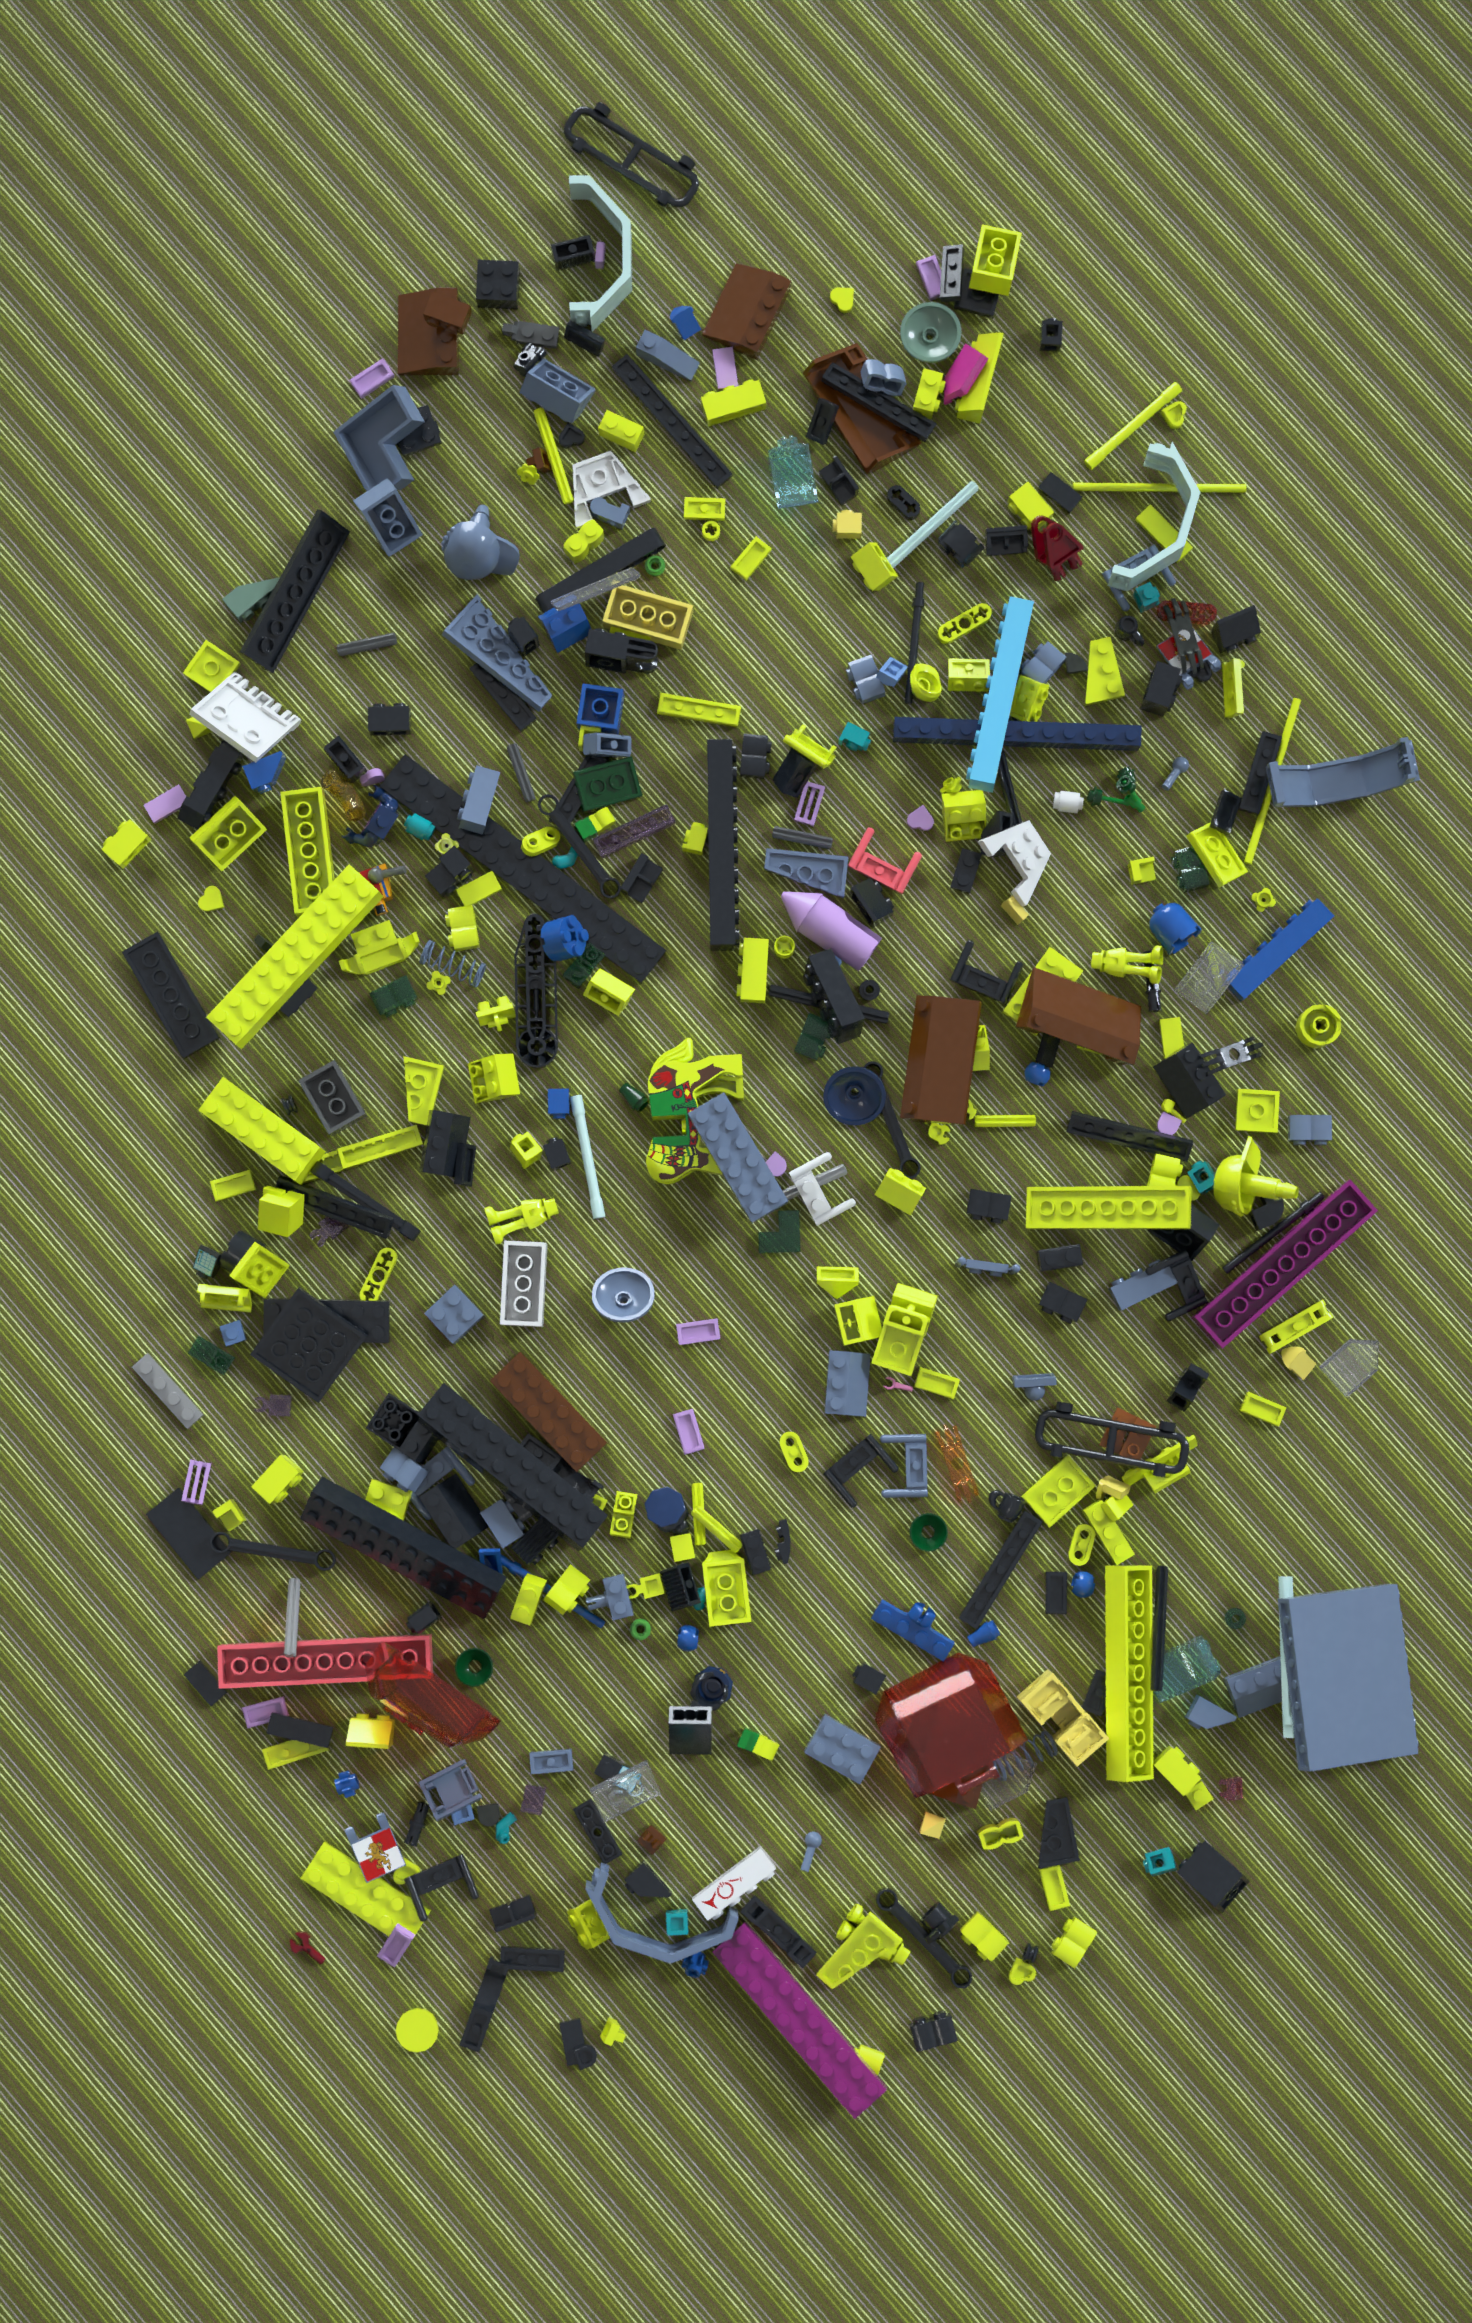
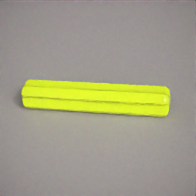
M977 1115L974 1118L975 1127H1034L1036 1125L1035 1115Z
M702 1483L692 1484L693 1509L698 1505L704 1509ZM693 1517L695 1545H705V1526Z
M698 1505L692 1510L691 1515L733 1552H738L742 1548V1543L701 1506Z

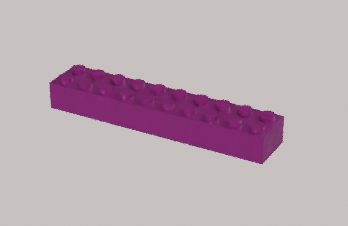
M1351 1180L1345 1181L1192 1316V1320L1218 1349H1223L1378 1210Z
M747 1922L733 1933L732 1939L723 1942L713 1951V1954L854 2119L887 2090L884 2082Z

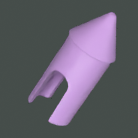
M783 892L781 895V899L796 932H800L825 950L832 949L836 957L857 971L865 965L882 937L853 918L848 912L824 897L822 893Z

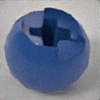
M1032 1062L1026 1067L1024 1076L1026 1081L1044 1086L1050 1079L1049 1067Z
M1084 1571L1074 1574L1071 1583L1074 1595L1080 1598H1087L1093 1594L1095 1588L1093 1580L1095 1578L1092 1574Z
M692 1625L680 1627L677 1647L686 1652L697 1649L699 1630Z

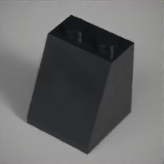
M1206 1841L1200 1842L1194 1847L1193 1855L1180 1863L1177 1873L1223 1913L1250 1881Z

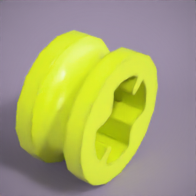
M707 521L703 525L702 535L704 539L715 541L719 538L720 526L718 523ZM708 527L717 530V532L714 531V535H710V533L705 531H708Z

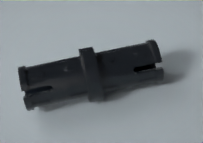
M417 1802L413 1819L409 1821L410 1828L404 1843H411V1846L417 1847L421 1831L426 1826L424 1822L430 1808L429 1804L426 1803L425 1805L424 1802Z

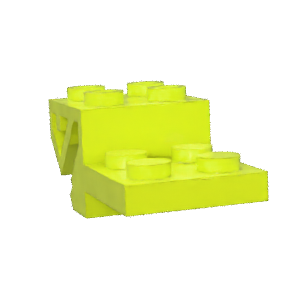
M1051 947L1048 948L1035 966V968L1074 982L1083 972L1082 969ZM1030 975L1002 1012L1016 1023Z
M901 1283L897 1284L891 1305L888 1307L883 1322V1328L871 1362L872 1364L912 1376L938 1295Z

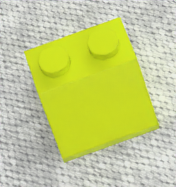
M356 1713V1717L350 1718L346 1746L389 1749L393 1745L395 1719H390V1715H377V1718H369V1714Z

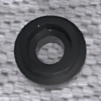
M873 980L862 982L859 988L860 996L868 1001L876 999L880 993V987L877 982ZM868 986L873 988L874 991L872 993L866 992Z

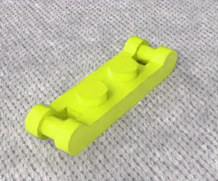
M1324 1300L1316 1302L1259 1335L1260 1340L1264 1341L1268 1347L1266 1348L1269 1354L1275 1352L1332 1319L1333 1315L1327 1311ZM1316 1310H1318V1312L1321 1315V1317L1318 1319L1315 1317L1313 1313ZM1276 1334L1280 1341L1274 1343L1271 1336Z

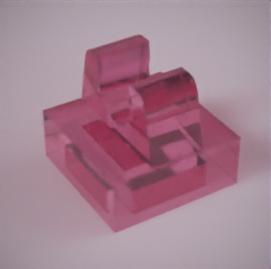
M1231 1777L1219 1781V1784H1223L1227 1788L1226 1792L1219 1793L1220 1797L1233 1801L1243 1798L1242 1777Z

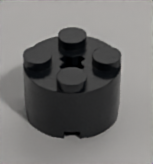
M957 520L938 538L939 548L946 555L951 553L954 562L962 569L964 566L968 567L985 549L982 543L976 544L975 540L977 537L963 524L960 523L958 525Z
M238 1231L228 1243L229 1248L227 1252L223 1251L219 1265L231 1273L254 1242L266 1248V1245L246 1232Z

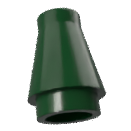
M625 1083L619 1089V1092L633 1111L641 1112L650 1102L646 1094L632 1087L629 1083Z

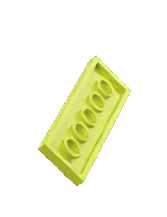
M327 1842L322 1844L301 1877L303 1881L387 1936H390L397 1923L415 1935L423 1924L419 1920L411 1897L380 1877L367 1883L359 1863ZM424 1906V1909L428 1916L431 1910Z

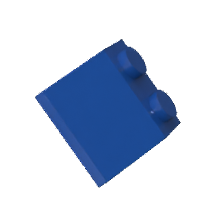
M574 597L538 616L557 653L587 637L589 629H591L580 603Z
M282 751L259 759L256 763L252 762L242 766L254 792L264 794L272 790L271 787L276 784L286 760V756Z

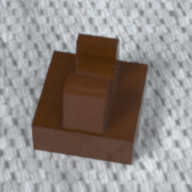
M540 447L533 449L534 456L526 459L527 465L535 466L537 470L544 474L551 472L547 452Z
M650 1824L637 1839V1842L653 1855L667 1838Z

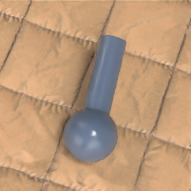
M1177 757L1173 761V770L1162 785L1164 790L1168 791L1179 774L1188 770L1189 762L1186 758Z
M809 1832L805 1837L807 1849L801 1871L809 1872L815 1848L821 1845L822 1838L817 1832Z

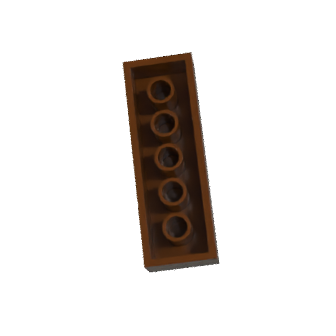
M519 1352L490 1380L576 1472L608 1443L522 1352Z

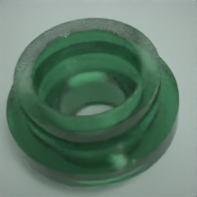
M1231 1608L1225 1613V1623L1232 1629H1239L1246 1622L1245 1613L1239 1608ZM1237 1614L1239 1621L1234 1623L1232 1616Z

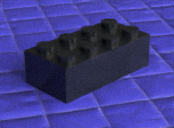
M832 949L808 956L803 979L806 986H810L812 990L811 995L814 1003H818L822 1020L826 1021L829 1026L828 1032L830 1037L835 1039L837 1045L860 1037L865 1018Z

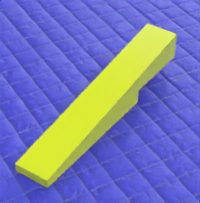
M413 1125L325 1153L319 1162L329 1167L335 1173L421 1146L423 1143L417 1125ZM310 1173L303 1184L319 1178Z

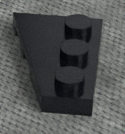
M1068 1797L1046 1800L1038 1869L1080 1861Z

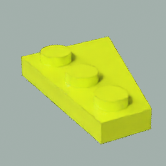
M1111 637L1090 641L1085 706L1124 697L1125 692Z
M403 1056L408 1121L427 1126L429 1110H434L444 1066Z

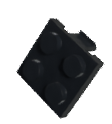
M428 405L417 408L425 422L396 444L397 447L401 448L403 457L442 444L438 424L433 420Z

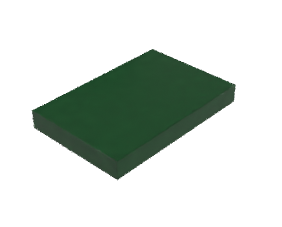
M632 756L572 772L583 812L643 796Z

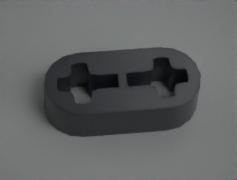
M895 485L888 490V502L904 518L913 520L918 517L920 504L903 487ZM892 492H900L902 502L898 498L892 499ZM905 503H906L910 508H911L912 506H914V507H915V510H914L915 513H913V512L907 513V509H908V508H907V506L905 505Z

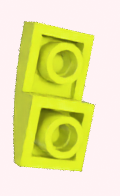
M616 1492L610 1529L611 1536L631 1538L637 1494Z

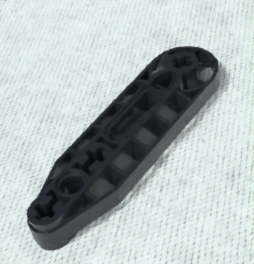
M530 914L524 921L514 955L516 1049L519 1058L524 1064L531 1068L539 1069L551 1064L558 1052L556 961L554 963H545V952L542 946L545 945L544 938H541L540 935L545 921L539 914ZM534 920L540 924L536 926L537 935L533 934V928L530 925L533 924ZM525 932V943H521ZM535 940L539 941L541 946L537 950H532L530 943ZM520 947L525 948L526 964H517ZM533 955L537 956L538 964L541 965L537 967V970L530 966L534 965ZM546 967H554V984H546ZM517 968H526V984L518 985ZM554 987L555 1004H546V988ZM518 988H526V1005H518ZM531 989H535L533 990L535 1018H531ZM538 989H542V1018H538V1011H540ZM546 1008H555V1025H547ZM518 1009H527V1025L519 1026ZM540 1023L542 1027H531V1024ZM555 1028V1036L547 1029ZM519 1029H527L519 1037ZM551 1037L554 1039L547 1044L545 1043ZM536 1043H539L540 1046L543 1045V1048H540L539 1052H535L534 1049L532 1050V1047H535ZM548 1051L549 1053L553 1054V1056L551 1057L547 1055L546 1052Z

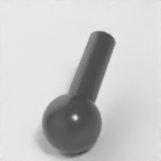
M403 865L384 870L374 867L369 870L368 879L371 883L378 884L384 878L406 874V867Z

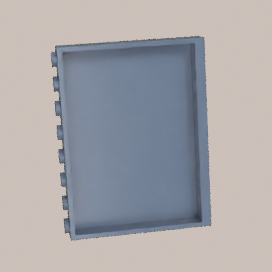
M1381 1584L1278 1599L1298 1770L1316 1771L1418 1754V1739L1415 1730L1416 1720L1413 1714V1698L1407 1666L1408 1656L1405 1650V1634L1402 1626V1612L1399 1602L1400 1593L1397 1584Z

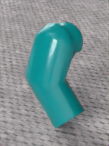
M571 846L567 855L554 856L552 864L559 869L571 867L574 865L578 854Z
M509 1812L496 1824V1839L501 1844L509 1842V1826L517 1820L512 1812Z

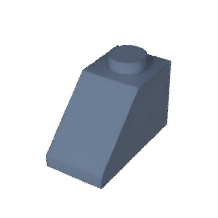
M1198 1695L1194 1698L1185 1715L1190 1720L1188 1724L1197 1729H1200L1201 1726L1205 1729L1235 1721L1237 1718L1235 1715Z

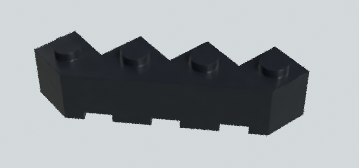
M225 740L221 742L219 747L216 746L208 759L209 764L204 772H200L194 782V789L190 797L186 796L177 819L196 830L205 824L213 816L211 814L213 806L219 800L222 801L228 792L226 789L228 781L234 775L237 776L240 773L244 754Z

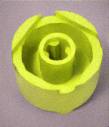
M1313 1005L1299 1016L1295 1030L1300 1041L1306 1046L1314 1049L1323 1048L1335 1041L1340 1035L1341 1018L1338 1012L1329 1005ZM1321 1023L1320 1029H1316V1024Z

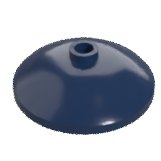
M852 1066L838 1070L828 1079L824 1087L823 1099L827 1111L834 1119L847 1125H862L874 1120L881 1113L885 1105L886 1092L881 1079L874 1072L863 1067ZM856 1088L858 1092L854 1093L851 1089Z

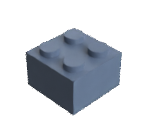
M456 1285L451 1287L424 1313L452 1344H456L485 1317Z

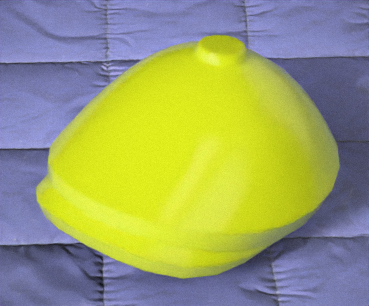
M915 664L910 675L912 693L919 700L926 702L935 701L942 691L938 672L930 665Z

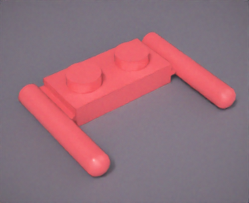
M867 828L848 867L895 890L899 894H903L922 857L921 853H914L905 872L868 852H864L874 834L873 828Z

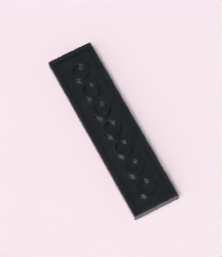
M317 509L240 650V653L270 673H274L350 533L348 529L324 511Z

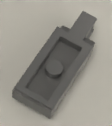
M514 321V325L503 323L502 335L511 336L512 340L518 344L526 345L531 343L534 346L557 349L560 328L557 326Z

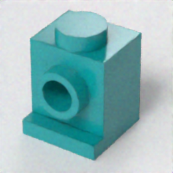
M1151 582L1135 588L1132 596L1141 613L1160 605L1158 599L1160 597L1159 592L1155 586H1152Z
M847 722L838 740V744L842 746L844 742L846 747L853 751H857V749L866 751L871 742L868 739L870 732Z
M1198 1161L1191 1166L1192 1169L1187 1173L1199 1193L1206 1194L1213 1189L1215 1173L1208 1162ZM1203 1173L1208 1174V1178L1206 1180H1202L1201 1178Z
M1170 1847L1145 1854L1146 1860H1143L1146 1873L1150 1872L1152 1877L1177 1871ZM1158 1860L1163 1861L1162 1867L1156 1866Z

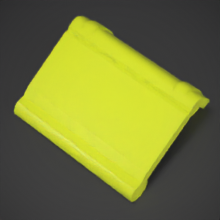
M802 725L799 730L795 729L792 735L784 737V743L823 769L830 766L836 757L833 754L837 748L833 745L828 751L803 734L806 729L805 725Z
M208 1284L198 1285L197 1293H200L201 1308L252 1312L249 1289Z

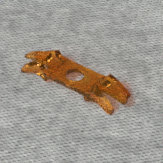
M945 1424L943 1429L948 1445L945 1446L939 1431L935 1432V1435L944 1455L957 1501H962L958 1484H961L966 1499L970 1503L972 1500L967 1481H970L975 1496L979 1495L972 1476L957 1426H952L957 1443H954L951 1433ZM956 1457L963 1460V1467L959 1470H955L951 1466V1461Z

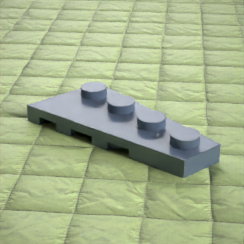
M766 848L764 870L844 899L848 857Z

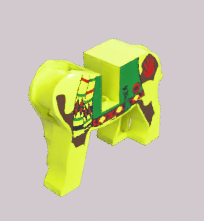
M686 1038L678 1046L663 1053L656 1060L648 1079L652 1120L686 1119L681 1120L682 1135H686L653 1137L646 1157V1165L650 1176L654 1180L662 1184H674L694 1171L722 1175L708 1149L700 1147L701 1137L689 1119L688 1113L698 1108V1098L708 1094H722L724 1092L727 1096L737 1101L744 1100L742 1054L708 1056L702 1060L688 1063L694 1056L693 1040ZM729 1074V1075H733V1076H735V1077L723 1076V1075Z

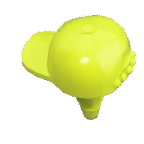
M1251 1136L1247 1138L1242 1155L1227 1157L1220 1163L1214 1176L1213 1185L1214 1198L1219 1205L1240 1217L1250 1213L1255 1196L1277 1200L1278 1197L1295 1199L1298 1197L1299 1188L1287 1182L1282 1183L1280 1179L1258 1175L1261 1153Z

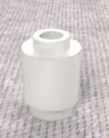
M1055 792L1053 809H1058L1061 812L1078 813V810L1083 808L1084 798L1080 797V793Z

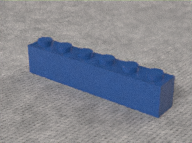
M1318 898L1314 902L1311 900L1306 902L1301 907L1303 912L1300 915L1293 914L1286 921L1288 926L1283 930L1279 927L1271 935L1273 939L1269 943L1264 941L1256 948L1258 953L1254 957L1249 955L1241 962L1243 967L1239 971L1234 969L1226 976L1228 981L1224 985L1240 1002L1334 917Z

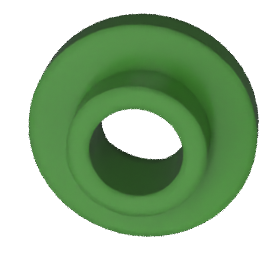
M651 556L645 562V570L651 576H659L665 570V562L659 556ZM653 564H658L659 568L652 569L651 566Z
M636 1619L632 1622L630 1633L633 1638L644 1640L650 1635L651 1626L648 1621ZM642 1625L645 1629L644 1632L638 1633L636 1630L637 1626Z

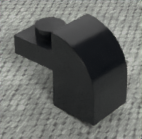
M1260 1197L1263 1206L1249 1213L1256 1231L1275 1224L1281 1218L1284 1210L1283 1199L1274 1201V1199Z
M1191 1363L1179 1376L1166 1402L1185 1412L1193 1402L1200 1387L1207 1380L1209 1373Z

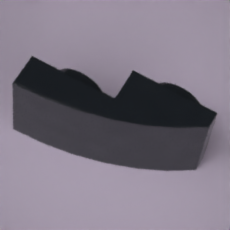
M785 1518L779 1520V1526H776L779 1538L784 1537L785 1541L777 1543L778 1548L774 1549L778 1561L782 1560L783 1564L788 1563L791 1542L789 1526Z

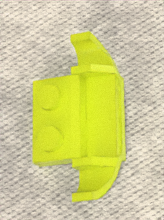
M390 920L351 934L358 954L349 959L339 960V964L344 972L368 975L405 961L417 948L419 938L417 933L414 932L405 938L397 939Z

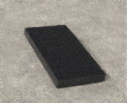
M179 1487L146 1515L199 1580L232 1552L217 1553L212 1550L210 1539L216 1532L194 1504L181 1502L183 1491ZM219 1536L214 1539L213 1546L220 1551L227 1548Z

